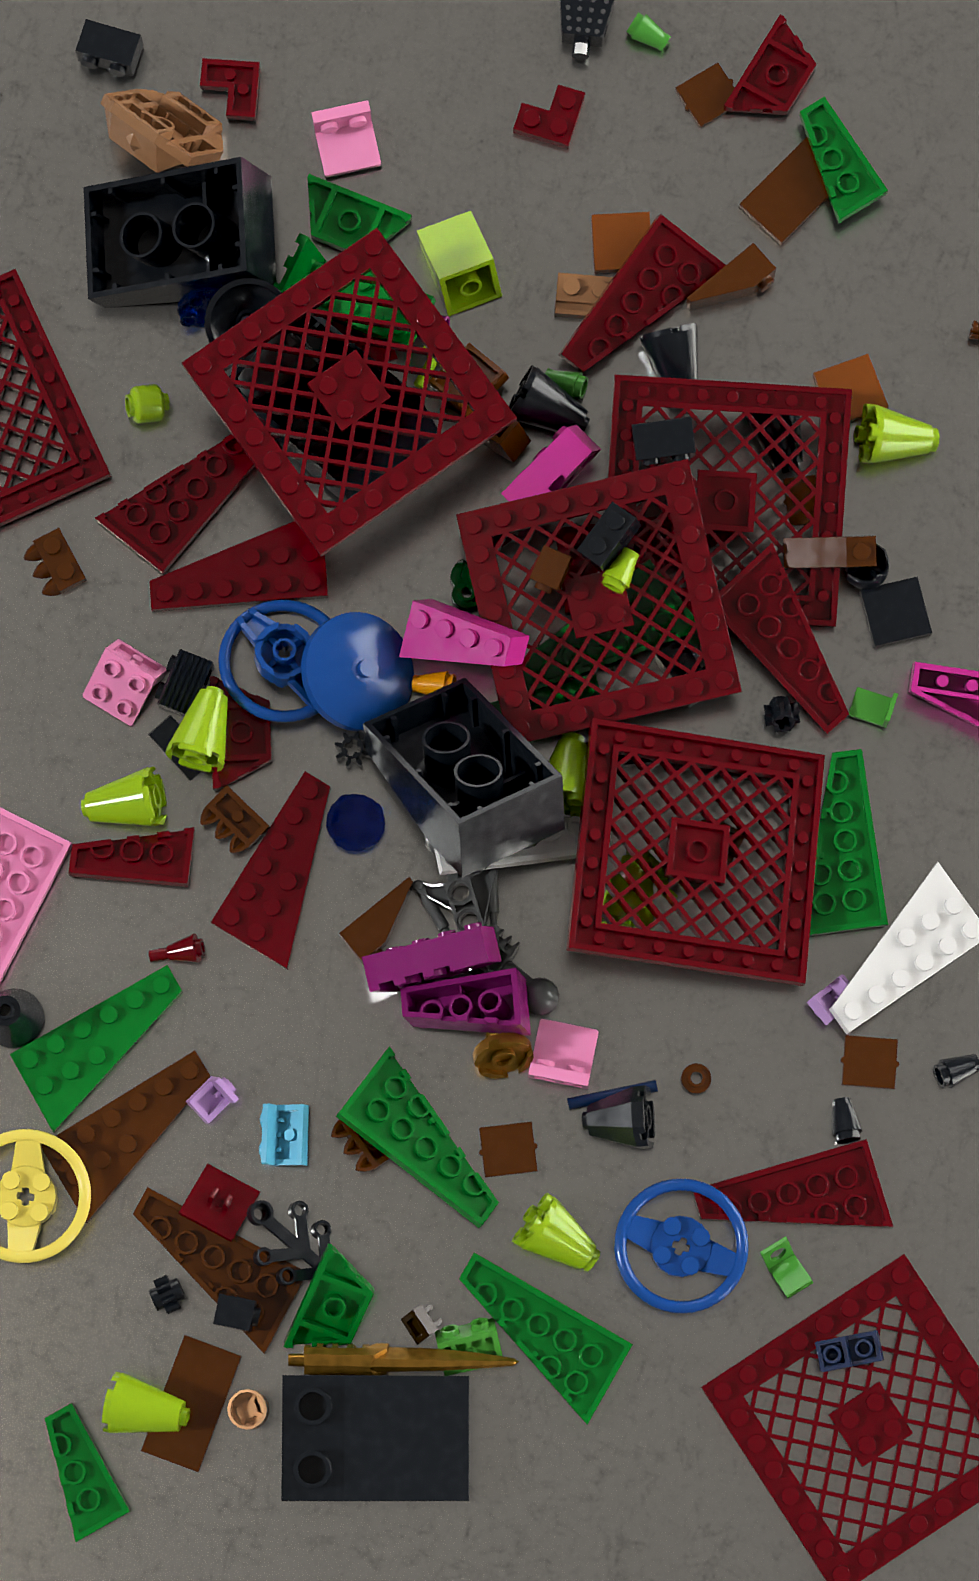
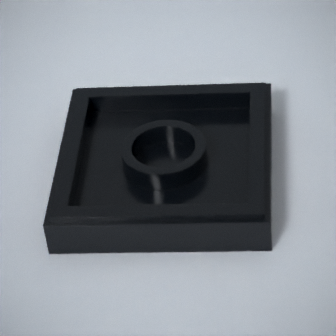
M918 576L879 585L871 590H860L874 648L932 634Z

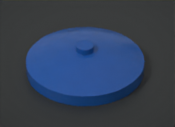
M349 612L335 616L322 623L311 634L303 651L301 674L305 692L313 707L323 718L342 729L364 731L363 723L408 703L412 692L414 669L412 658L399 657L403 642L400 634L381 618L362 612Z

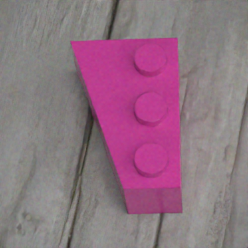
M578 425L567 428L563 426L553 435L552 439L554 441L547 448L544 447L533 458L534 461L501 494L508 501H513L567 488L598 454L601 448Z
M914 662L912 664L909 693L979 728V671Z

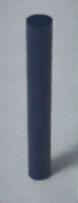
M656 1080L567 1098L569 1110L587 1107L591 1103L633 1086L646 1085L650 1088L651 1093L658 1092Z

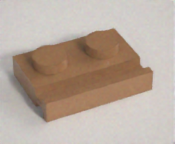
M558 272L554 316L584 319L613 277Z

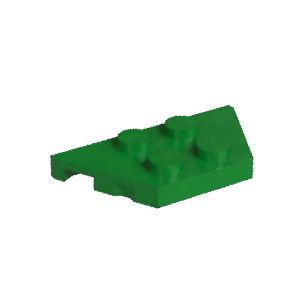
M309 174L307 177L311 239L344 251L376 228H378L386 241H389L412 220L411 214Z
M328 1243L285 1337V1348H293L294 1344L312 1343V1347H316L317 1343H323V1346L326 1344H351L374 1295V1287L332 1244Z

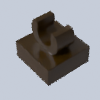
M421 1304L401 1318V1321L417 1345L438 1331L437 1327L443 1322L441 1318L432 1321L428 1312L434 1308L433 1305L423 1307Z

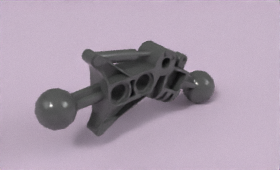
M425 836V843L428 849L435 854L434 847ZM497 868L471 873L463 878L459 873L447 874L448 882L429 884L421 880L413 882V889L418 894L439 931H449L448 926L450 925L438 905L452 912L458 932L464 930L462 920L466 915L473 914L477 916L478 922H481L482 926H487L490 913V927H494L502 962L484 967L486 969L485 972L479 968L469 971V973L476 975L517 968L526 978L529 1012L534 1015L543 1016L556 1008L559 1002L557 986L547 978H531L512 962L520 947V942L513 946L510 945L512 936L503 939L504 929H500L497 926V913H499ZM459 886H465L469 889V895L463 901H457L453 898V892Z

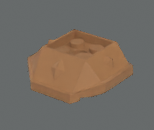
M133 89L104 94L100 104L105 107L109 138L156 173L220 160L223 153L222 123L180 92L167 91L166 94L154 90Z

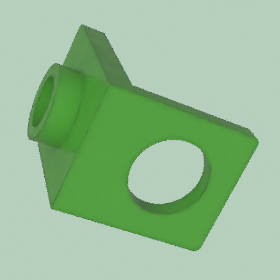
M857 687L849 710V716L886 728L890 721L898 693H894L892 698Z
M786 1236L760 1252L768 1271L787 1298L813 1284L811 1277L795 1256ZM784 1248L778 1256L770 1258L774 1251Z

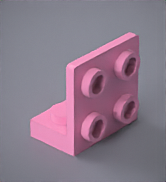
M368 100L311 112L325 177L328 178L381 166Z
M117 639L105 648L82 696L117 719L132 726L152 687L164 678L167 672L166 667Z
M540 1019L533 1051L534 1058L532 1063H530L528 1078L587 1089L599 1033L598 1030Z

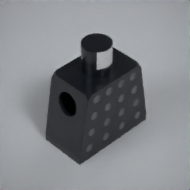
M560 0L562 42L573 44V58L579 60L588 59L590 46L602 47L614 10L615 0Z

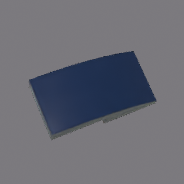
M878 1330L815 1342L821 1372L884 1360Z

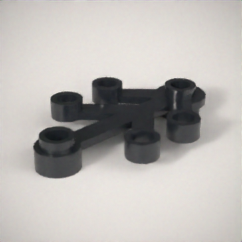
M259 1200L252 1203L247 1209L249 1222L255 1226L263 1225L288 1248L270 1250L267 1247L257 1249L253 1254L254 1263L259 1267H264L272 1262L303 1259L312 1268L294 1270L291 1267L281 1268L276 1273V1281L281 1286H288L296 1281L312 1280L328 1243L330 1244V1224L325 1220H320L311 1226L312 1236L318 1239V1256L310 1248L307 1224L309 1208L305 1202H293L288 1208L289 1216L294 1219L295 1236L273 1217L274 1210L271 1204L267 1201ZM296 1205L302 1208L301 1216L297 1215L294 1211ZM255 1209L261 1211V1219H257L254 1216ZM319 1224L325 1229L324 1235L319 1234L317 1231ZM260 1252L266 1253V1262L260 1260ZM284 1271L290 1275L289 1282L284 1281L282 1277Z

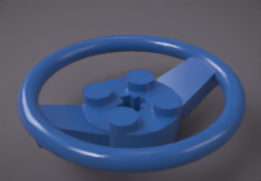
M272 600L249 608L230 625L220 645L219 672L227 692L245 711L268 721L296 722L318 714L305 692L301 674L302 655L310 635L298 624H280V622H275L266 617L265 614L280 611L294 612L311 618L319 625L330 618L319 609L303 602ZM240 631L243 632L255 647V666L261 676L274 683L277 687L284 688L289 686L307 706L287 711L273 710L253 702L240 690L232 675L230 664L232 646ZM283 650L284 653L287 650L290 651L289 657H280L279 651Z
M678 1178L653 1184L631 1200L618 1222L614 1250L617 1266L622 1278L631 1291L642 1301L666 1312L693 1313L719 1303L735 1288L746 1267L749 1242L743 1218L736 1206L726 1195L704 1182ZM690 1191L701 1194L718 1204L731 1221L736 1236V1253L710 1240L709 1232L700 1222L691 1217H669L662 1222L637 1216L636 1214L651 1199L667 1192ZM627 1239L651 1253L652 1259L659 1270L669 1276L684 1278L694 1275L699 1271L726 1276L727 1278L717 1289L699 1299L674 1301L662 1298L649 1291L635 1276L627 1256ZM686 1240L685 1245L689 1246V1251H683L681 1255H677L675 1253L676 1248H672L673 1241Z

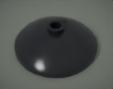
M240 278L223 285L212 296L205 311L204 327L209 343L240 323L244 316H250L282 294L280 290L272 284L256 278ZM256 351L245 357L243 360L250 361V359Z

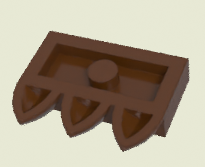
M60 528L33 540L34 544L25 552L24 560L39 561L43 559L35 568L33 577L40 579L52 577L43 587V595H60L87 581Z
M228 785L206 805L200 819L201 825L212 824L220 820L215 830L216 839H223L234 834L230 842V853H237L250 848L270 828Z
M338 1120L334 1125L331 1137L348 1138L343 1154L360 1155L356 1164V1171H374L390 1160L341 1120Z

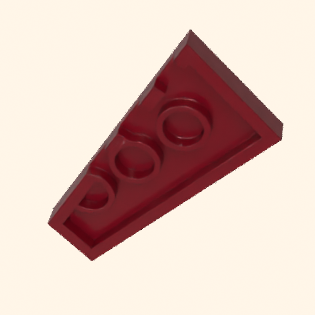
M195 827L184 828L183 831L176 832L162 831L157 832L155 835L141 837L139 835L127 836V839L120 840L106 839L72 844L69 876L188 887Z

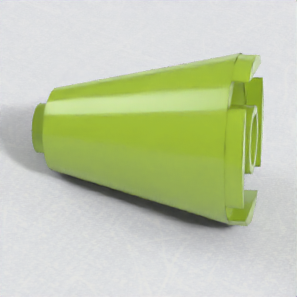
M207 686L206 689L199 690L167 745L165 753L168 758L171 759L172 755L179 758L178 764L193 770L211 772L212 767H217V772L223 769L225 764L228 697L223 694L224 691L215 686Z
M146 767L87 792L85 798L81 800L83 816L88 817L91 822L145 826L163 825L167 814L161 815V807L167 806V801L160 774H153L156 770L155 767Z
M114 1373L111 1381H116L114 1390L107 1389L103 1406L102 1423L108 1424L103 1428V1432H178L182 1426H187L190 1408H186L184 1400L125 1373Z

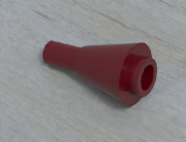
M195 933L165 948L149 950L150 962L169 959L172 961L200 963L201 956H205L204 941L202 938L198 939Z

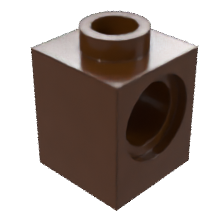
M544 545L530 576V579L536 582L534 587L551 594L552 589L560 592L573 558Z

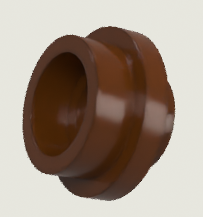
M691 1064L682 1072V1085L690 1093H703L711 1084V1073L702 1064ZM699 1073L702 1076L701 1083H693L691 1075Z

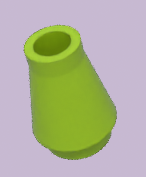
M624 547L618 557L602 574L604 579L601 583L611 591L623 594L625 589H629L639 554Z

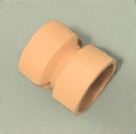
M245 1389L238 1391L231 1397L227 1411L228 1417L238 1428L252 1430L259 1428L266 1422L270 1408L264 1395L258 1391Z

